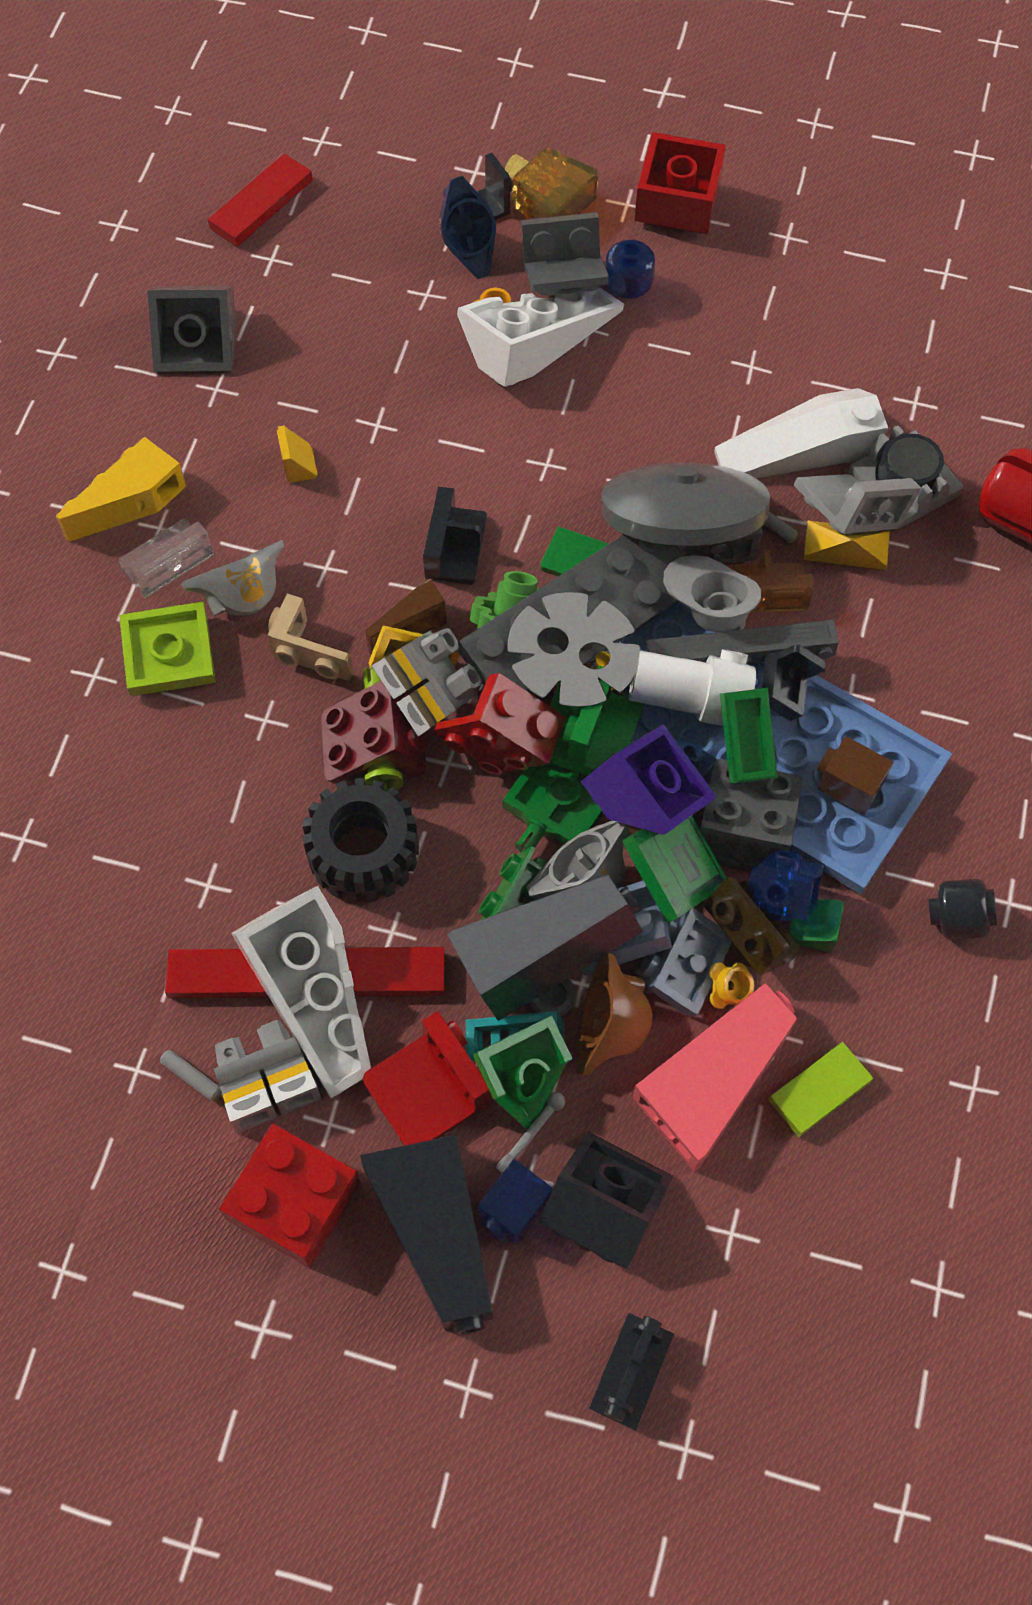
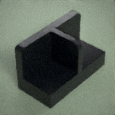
M438 486L423 553L424 574L426 579L472 585L477 572L487 522V513L485 511L455 507L454 488Z

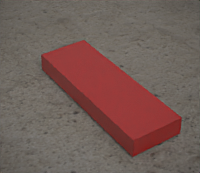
M285 153L282 154L208 218L209 228L238 247L313 181L312 171Z

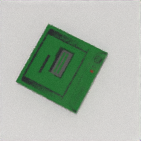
M693 816L665 835L640 829L622 840L667 923L679 918L707 899L722 881L727 879Z

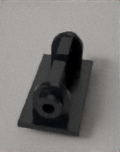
M628 1313L589 1409L636 1431L674 1333L661 1328L662 1323L651 1317L643 1316V1318H639Z

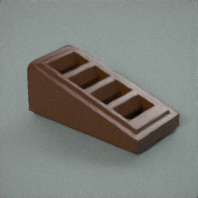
M431 579L420 584L365 630L370 655H372L383 626L425 634L447 623L445 600Z

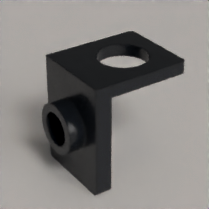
M491 152L485 155L486 188L477 192L490 206L495 220L510 214V192L513 191V184L508 172Z

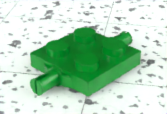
M552 763L529 767L523 771L502 800V808L522 819L528 826L518 842L515 843V847L520 852L531 846L535 848L543 836L554 838L560 843L566 844L575 836L596 826L604 813L581 783L588 775Z

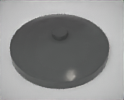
M672 462L638 467L612 478L604 486L601 494L602 516L612 528L639 540L665 545L699 546L736 540L761 528L769 516L770 494L762 482L742 471L713 464Z

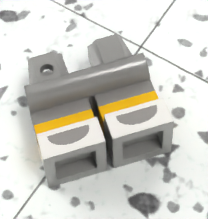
M448 628L432 633L430 630L372 665L393 699L427 678L429 680L428 683L397 702V705L418 736L474 697L472 693L483 683V679L474 666L467 664L458 671L453 666L448 655L459 649L457 639Z
M280 1020L272 1021L257 1029L264 1049L249 1055L245 1054L239 1037L230 1038L215 1045L219 1067L214 1068V1072L222 1091L230 1123L237 1134L277 1118L264 1083L265 1078L269 1082L281 1115L322 1099L296 1037L290 1038L289 1033Z

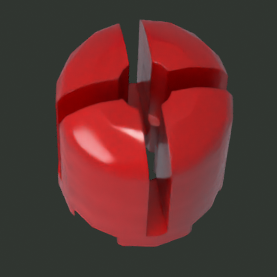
M1017 448L1010 450L1000 458L989 472L981 490L979 509L980 516L988 524L1032 544V450Z

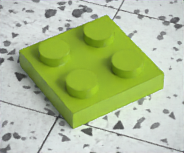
M204 601L119 615L126 683L130 697L216 683L207 611Z

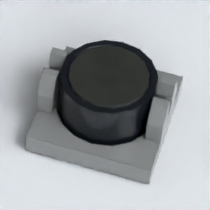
M898 425L891 431L889 439L884 433L880 434L872 444L869 455L852 463L848 471L859 482L875 481L876 479L912 478L922 488L900 528L961 496L964 490L962 483L944 464L943 453L935 442L928 437L920 435L916 430L905 434Z

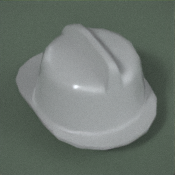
M690 555L679 557L669 563L664 571L663 583L668 593L690 607L697 624L708 631L726 632L743 630L749 612L754 610L761 601V589L754 580L706 556Z

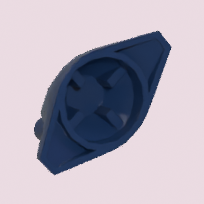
M458 176L450 179L448 186L443 191L445 199L442 201L440 209V232L450 252L477 279L488 276L490 273L496 236L495 217L490 206L465 177Z

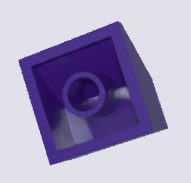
M664 724L614 754L581 781L593 801L600 807L608 819L663 835L717 798Z

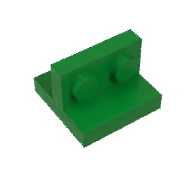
M599 665L597 669H602L604 667ZM598 678L606 696V701L589 706L561 705L559 702L560 682L550 707L565 716L566 719L549 763L590 775L610 757L631 744L643 712L644 703L629 701L626 697L611 693L612 687Z

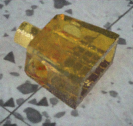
M551 148L543 149L530 162L515 154L506 164L505 170L512 178L513 184L512 202L528 219L580 214L597 198L598 170Z

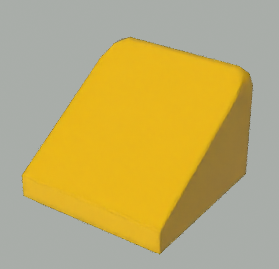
M278 426L277 435L287 481L294 483L315 479L318 473L311 445L287 427Z

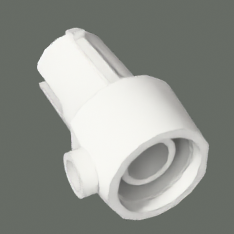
M722 649L720 657L709 655L706 663L640 650L637 671L629 686L628 699L629 701L695 714L700 722L723 726L720 693L755 689L756 669L754 666L746 664L747 654Z

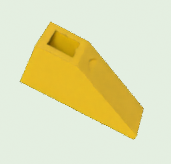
M146 437L142 438L135 446L126 449L120 459L109 469L97 475L91 485L75 499L69 500L56 515L65 539L71 542L158 513L186 487L180 463Z

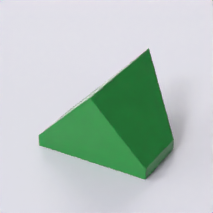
M552 1016L473 1054L493 1099L527 1130L539 1116L567 1062L573 1059Z

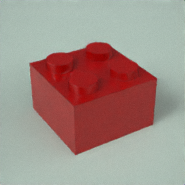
M652 132L637 187L634 221L708 234L721 183L726 145Z
M272 1123L219 1210L230 1223L311 1269L361 1182L355 1169Z

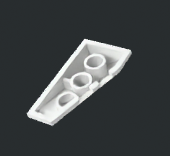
M600 287L593 291L567 289L555 294V298H536L533 293L521 294V299L518 302L503 303L501 297L485 298L459 307L457 316L478 368L493 378L495 382L506 387L536 375L621 313L624 303Z
M856 388L816 396L716 446L714 452L719 466L742 471L754 478H762L858 461L869 455L871 446L878 436L882 433L887 434L888 426L877 395Z
M316 886L271 909L231 934L292 1036L296 1037L301 1051L330 1098H333L362 1080L364 1073L371 1069L353 990L354 984L347 961L342 926L321 890Z

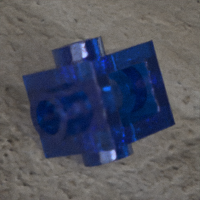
M776 851L774 854L766 857L759 866L753 867L749 880V892L755 893L753 901L761 911L766 912L767 917L780 921H789L793 918L806 921L818 906L824 865L803 861L802 856L795 852Z

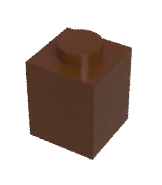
M845 736L838 749L835 750L829 747L819 763L817 770L823 773L818 790L865 815L885 783L894 762Z

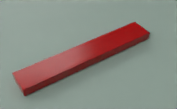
M444 947L345 948L349 970L352 974L355 997L445 996ZM168 949L165 987L167 998L269 997L240 949Z

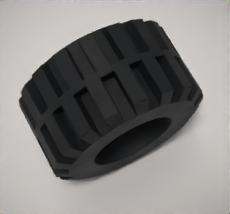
M365 778L355 779V785L347 786L346 781L336 783L337 791L331 793L327 788L320 793L321 803L313 801L308 808L310 818H304L303 821L304 835L302 838L311 872L315 874L319 885L323 889L329 886L330 894L338 899L343 893L347 894L348 902L358 903L359 896H366L368 903L376 902V894L384 892L386 897H389L395 893L394 885L396 883L403 887L409 881L408 871L414 872L417 865L416 855H419V842L415 815H412L411 806L406 799L401 801L400 792L395 788L391 787L386 792L384 782L374 780L372 786L366 785ZM357 827H372L380 830L387 836L384 843L377 850L366 855H349L336 847L338 841L345 833Z

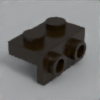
M733 877L724 879L703 904L704 908L760 976L792 961L802 950L745 880L738 883Z

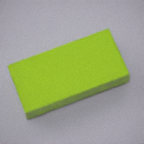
M841 1042L771 1095L768 1101L799 1138L865 1088L874 1078L844 1042Z

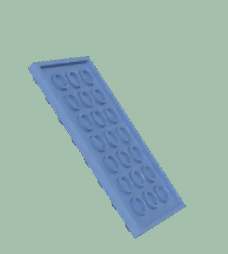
M679 601L619 643L636 644L640 646V650L645 651L647 640L717 632L708 631L700 627L693 618L690 607ZM752 664L751 666H754L756 669L755 689L762 688L764 664ZM815 675L807 679L804 715L802 717L789 721L770 709L777 771L802 777L790 852L861 895L948 763L952 753L820 676ZM630 683L623 689V697L628 698ZM644 704L643 712L631 744L664 724L675 741L682 738L698 745L705 752L716 757V759L727 760L724 727L722 725L700 722L695 714ZM845 736L894 762L885 783L865 815L818 790L823 773L817 770L818 765L828 748L832 747L837 750ZM713 768L704 778L708 785H710Z

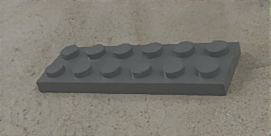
M623 534L460 640L457 652L467 664L476 668L483 679L482 684L484 686L489 675L501 673L538 698L540 696L525 686L512 668L513 664L530 658L534 654L508 651V636L512 624L527 606H531L550 619L542 601L543 597L565 592L583 593L588 595L587 617L591 615L602 601H606L623 613L630 621L635 632L679 602L668 593L663 583L664 571L669 563L679 557H684V555L676 545L647 542ZM553 627L542 630L537 638L539 647L549 654L562 653L569 644L566 633ZM629 635L617 639L613 643H619ZM588 643L579 652L580 661L585 666L593 661L599 652H606L608 649L600 643Z

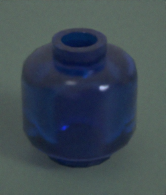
M634 239L620 241L609 249L605 259V268L609 277V284H606L610 292L618 297L633 299L645 295L651 289L654 282L656 265L655 254L652 249L645 243Z

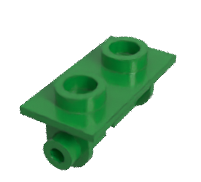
M531 846L517 855L512 853L506 859L499 871V876L503 880L497 891L492 890L485 897L478 910V914L482 916L481 920L524 905L518 901L520 896L530 902L537 900L529 895L526 888L547 863V861L537 857L534 860L530 859L536 848Z

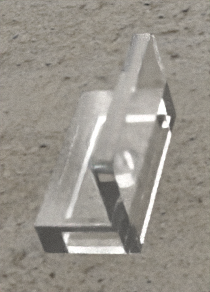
M182 519L119 558L118 564L138 591L146 598L207 560L214 553L208 532L199 521L191 525L187 519Z

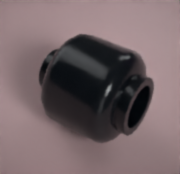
M980 879L944 881L938 887V898H929L931 926L940 925L943 936L948 940L984 938L989 934L990 926L997 925L994 889H987L985 883Z

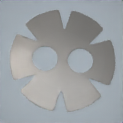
M574 592L556 593L542 598L550 619L531 606H527L517 616L509 632L508 651L534 654V656L513 664L512 668L522 683L538 696L545 697L556 683L561 681L559 700L561 705H595L606 701V696L598 678L619 692H622L633 679L637 671L640 646L636 644L613 643V641L633 633L634 628L623 613L610 603L602 601L591 615L587 617V594ZM553 627L564 631L569 640L566 650L559 654L544 652L537 642L538 635L542 630ZM588 643H600L609 650L610 662L602 669H590L580 661L579 652L581 648Z

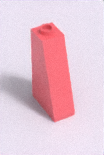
M766 983L635 1085L634 1101L693 1171H696L703 1164L790 1034L797 1020L794 1015V1007L788 998L780 991L773 992Z

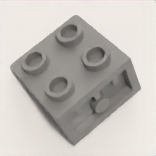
M851 474L797 477L794 483V487L804 496L805 502L818 509L829 520L830 526L842 534L899 529L922 489L912 478L859 482Z

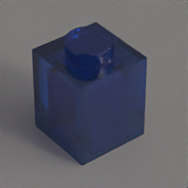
M513 1159L478 1205L479 1216L484 1219L480 1223L481 1227L502 1243L509 1238L518 1245L543 1212L553 1187L516 1159Z

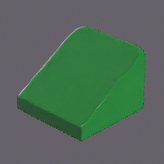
M796 899L789 934L799 946L832 953L838 939L844 901L835 899Z

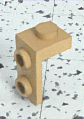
M287 593L281 607H276L269 619L267 637L272 656L287 666L295 667L301 665L315 670L319 675L328 679L341 678L350 681L354 673L350 654L299 638L307 622L303 598Z

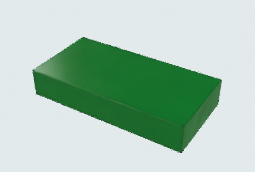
M768 688L720 693L730 783L778 778Z

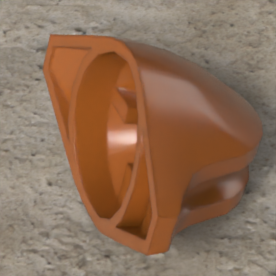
M611 953L598 959L586 993L579 1024L576 1074L588 1076L604 1061L612 1057L634 1052L645 1042L652 1026L651 1006L643 994L645 988L644 979L623 974L616 957Z

